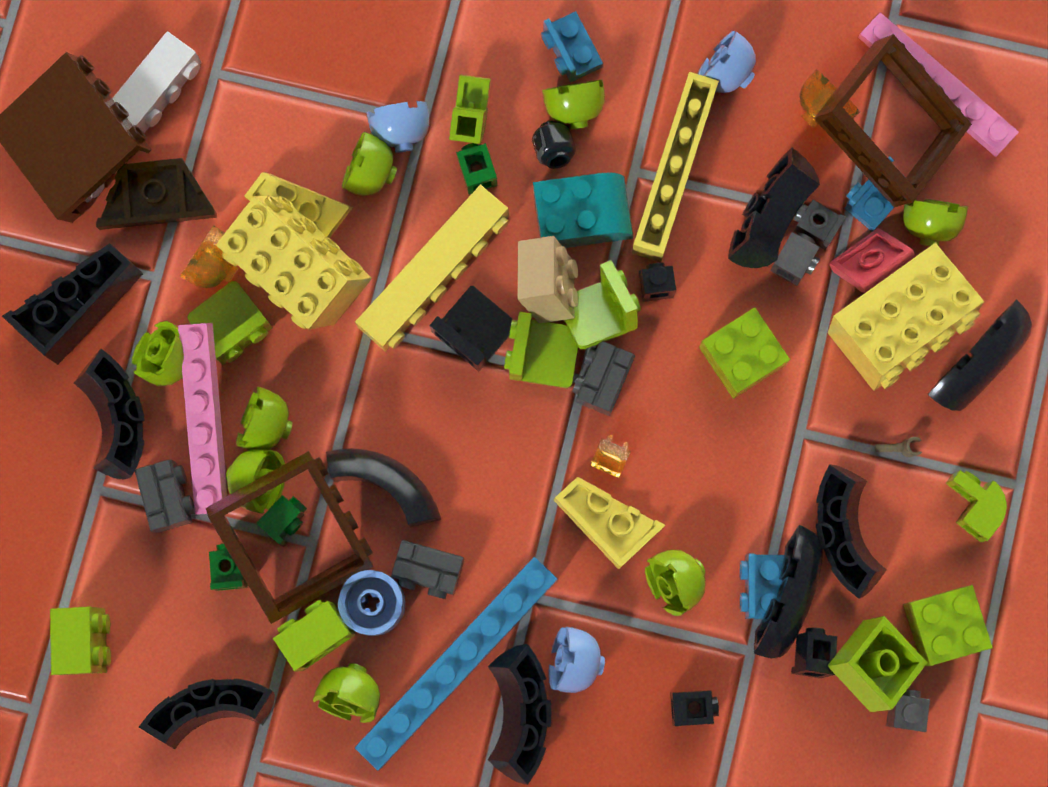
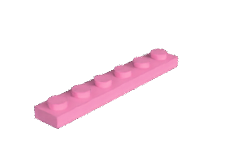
M880 12L860 33L858 38L870 48L875 41L894 34L901 43H904L905 48L924 66L925 71L943 88L945 94L961 109V112L972 125L967 130V133L997 157L1019 131Z
M213 323L178 325V331L184 354L182 375L196 515L207 514L206 508L228 496Z

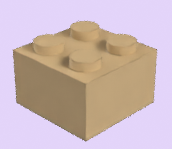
M555 236L518 241L519 302L529 313H532V316L538 323L574 319V307L578 306V294L574 288V278L578 277V266L575 259L569 256L565 246H562Z

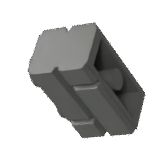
M604 341L599 343L597 348L592 346L585 360V364L589 365L585 377L582 375L578 376L572 391L577 394L575 402L610 416L635 355Z
M166 460L135 470L151 532L160 533L192 523L191 514L195 513L194 504L190 495L185 496L182 484L187 483V478L182 465L177 466L175 461Z
M402 540L391 577L398 579L397 583L400 587L415 591L416 585L429 588L428 595L446 599L447 594H455L464 557Z

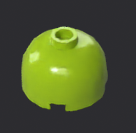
M603 80L587 81L586 83H575L542 90L548 114L558 123L570 124V129L588 127V120L597 117L605 103Z
M363 132L352 153L351 164L347 166L342 188L351 193L365 196L379 192L385 183L391 185L397 167L392 166L393 153L391 148L373 134Z
M915 199L913 203L904 205L903 220L909 233L921 238V245L931 246L936 242L939 246V241H950L961 232L966 220L968 206L925 199L924 202Z
M163 321L154 325L158 329L152 334L146 332L141 337L132 356V363L136 365V370H133L134 374L157 386L172 385L183 378L182 364L184 354L182 343L179 339L178 327L168 321Z
M259 386L257 387V393L253 392L240 423L243 424L245 431L244 434H237V446L248 450H270L278 444L281 438H288L293 422L288 420L289 409L286 402L278 394Z
M250 449L241 453L232 465L229 466L226 473L229 493L236 492L284 465L285 462L282 455L277 451L268 449ZM285 482L241 507L249 511L265 513L263 510H269L280 498Z
M667 550L647 560L650 563L649 566L645 567L647 583L656 600L662 596L668 604L663 607L668 613L680 616L699 603L705 593L706 572L703 564L698 559H694L691 555L681 550Z
M350 663L348 667L341 666L331 669L322 677L316 688L313 702L320 700L318 707L333 716L350 721L351 715L361 716L360 722L362 723L372 722L379 707V687L375 680L366 673L367 669L365 667Z

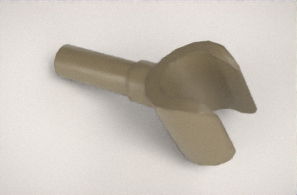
M911 437L905 439L902 443L875 444V452H901L906 457H914L922 452L911 451L909 447L910 442L915 443L922 440L919 437Z

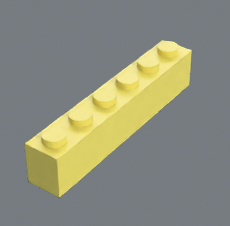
M692 72L688 74L633 244L632 254L657 262L662 261L714 99L718 80Z
M480 184L355 321L357 327L385 352L390 347L396 348L406 336L403 332L411 324L417 325L426 315L424 309L431 301L436 303L444 296L447 291L445 286L451 279L457 280L464 274L468 268L466 263L473 255L478 257L484 252L489 244L487 240L494 232L498 235L509 223L507 219L509 217L508 207Z

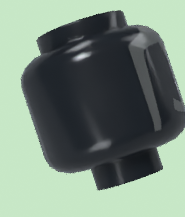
M547 121L541 124L533 134L532 143L539 163L549 168L557 169L566 166L574 156L576 148L571 131L567 125L555 121Z

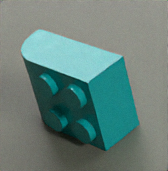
M597 173L533 182L540 238L555 236L558 242L565 246V248L633 239L625 178L623 175L618 173Z

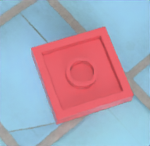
M877 228L829 262L835 274L861 292L866 293L916 256L912 248Z

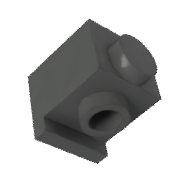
M812 200L809 206L802 204L793 220L798 222L794 232L797 234L803 233L811 237L815 241L814 244L826 250L846 217L842 214L838 215ZM813 217L819 218L824 223L821 225L816 224L813 221Z

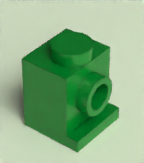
M470 143L463 146L461 151L456 152L469 195L480 184L485 189L498 186L497 176L486 143L481 145ZM474 165H480L482 170L472 172L471 168Z
M281 495L256 524L279 545L284 547L288 543L284 537L287 534L292 536L302 526L303 521L300 519L305 515L304 511L307 508L294 496L288 500Z
M216 545L217 551L209 552L210 590L223 591L248 588L247 582L225 545ZM225 560H229L231 563V568L227 572L221 570V563Z

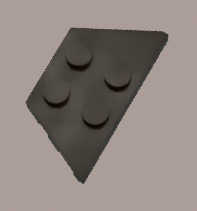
M182 158L124 164L118 169L115 176V184L109 190L106 197L107 204L101 218L98 217L96 221V227L99 230L209 219L217 218V213Z

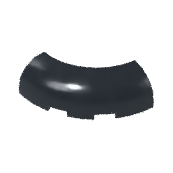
M793 147L768 173L766 177L769 180L765 184L760 195L754 193L742 214L746 219L741 231L735 230L730 244L728 259L733 263L747 268H760L777 261L780 244L790 222L802 204L820 186L819 178L814 168Z
M1016 299L970 349L969 353L972 356L970 357L968 354H965L936 383L928 395L941 406L950 410L961 411L966 408L1008 365L1030 337L1032 323L1029 313L1024 306Z
M100 349L77 377L74 384L91 400L101 422L102 446L98 460L93 468L112 478L124 480L132 477L142 455L144 440H142L143 422L145 421L143 408L139 396L136 397L128 382L129 376L108 353Z
M350 448L326 452L330 477L334 482L362 481L384 489L399 503L410 527L441 520L438 507L427 487L409 468L395 459L365 449Z
M829 464L817 495V536L821 549H824L826 557L832 566V572L852 594L860 599L874 588L887 570L871 555L863 541L859 528V501L867 481L845 468Z
M801 525L797 527L785 546L784 559L779 579L783 582L779 588L777 599H771L766 613L755 631L754 654L767 658H779L785 655L794 643L810 609L820 576L823 549H821L817 535Z
M523 644L506 650L488 666L501 691L503 724L498 742L487 760L507 777L528 785L539 768L546 751V747H543L547 727H551L552 711L551 700H547L543 681L546 680V676L542 666L530 646Z
M210 679L188 685V688L176 693L172 697L168 696L146 716L139 728L176 749L190 732L215 719L238 717L264 725L273 707L275 694L272 690L262 685L241 679Z

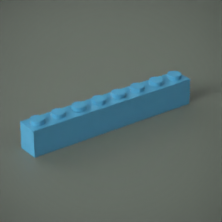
M533 557L358 743L355 749L376 770L382 769L558 579L541 562Z

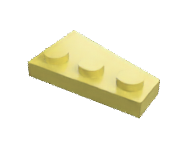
M267 172L260 174L244 196L249 201L253 196H282L289 200L299 213L311 220L317 226V229L328 238L332 236L353 208Z
M579 477L573 480L554 498L557 505L618 569L665 526V524L641 514L634 507H628L612 498L610 494Z

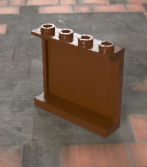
M66 52L0 114V143L56 219L73 223L81 216L76 209L139 150L149 153L151 149L145 142L147 137L143 131L136 125H132L127 119L129 116L127 110L109 95L111 89L101 79H97L92 73L94 70L92 64L81 55L77 57Z

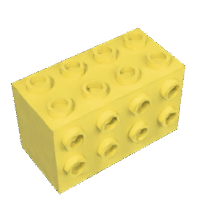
M253 196L216 244L223 251L222 256L227 262L243 269L246 272V279L253 285L261 286L269 293V300L276 306L284 307L292 314V321L303 329L307 328L309 330L335 325L372 279L359 263L349 258L333 240L323 235L311 220L299 213L294 205L282 196Z
M935 242L835 314L828 334L873 391L881 386L887 389L899 380L900 377L898 375L905 368L911 371L925 360L924 357L930 350L936 353L950 342L949 338L956 331L961 335L975 324L974 320L981 315L979 309L983 305L984 300Z

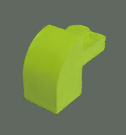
M459 75L456 106L452 112L449 140L476 144L482 142L487 120L491 79Z
M959 470L952 474L946 484L969 501L970 505L956 523L979 542L988 541L1005 518L1007 510L1005 495L1001 487L994 480L981 487V481L974 474L968 471L963 473Z

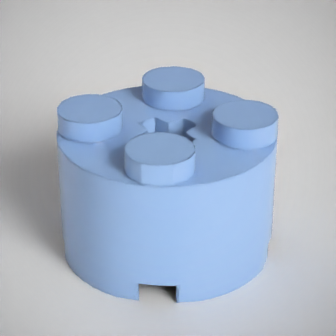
M364 570L346 580L339 595L338 610L343 622L353 631L368 636H379L390 632L399 624L404 616L406 602L404 592L396 580L380 571ZM369 595L380 600L376 604V611L370 608L365 609Z

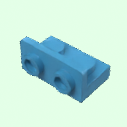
M576 11L554 22H551L549 18L543 21L542 40L548 50L553 48L557 56L554 59L556 67L561 75H567L570 83L603 67V62Z
M890 156L888 157L891 162L894 161ZM868 179L863 186L858 182L846 196L850 201L844 209L873 232L895 207Z
M748 553L745 555V561H740V580H745V593H740V612H745V619H763L771 599H777L779 588L783 582L779 579L784 555H755V553Z

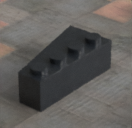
M109 243L78 264L76 270L64 278L60 276L51 283V287L39 295H32L24 301L25 304L15 311L10 310L2 317L39 352L59 365L143 273Z

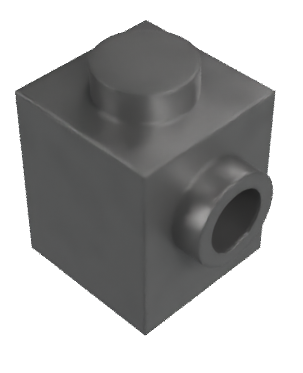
M792 232L781 250L778 260L775 261L770 271L797 286L805 272L811 275L820 259L815 256L819 247L814 244L815 241L811 237L803 233H798L797 235Z
M907 689L894 708L888 710L886 726L926 732L930 699L920 698L921 691Z

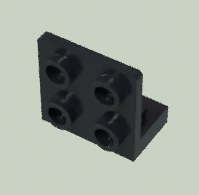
M470 286L442 319L437 316L429 326L431 332L479 372L509 338L511 322L514 319L478 289Z

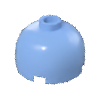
M731 31L713 49L716 52L710 61L706 58L698 71L699 75L719 81L716 89L718 93L732 92L739 86L744 89L755 76L752 70L756 63V54L752 45L737 31Z
M416 101L417 108H409L408 102L375 108L374 113L368 111L367 118L371 133L384 141L389 147H394L395 153L413 150V144L421 141L428 132L429 113L427 102Z
M573 627L560 628L551 653H557L555 667L549 664L550 687L561 692L577 693L592 685L597 675H602L605 658L601 656L600 647L596 639L589 633Z

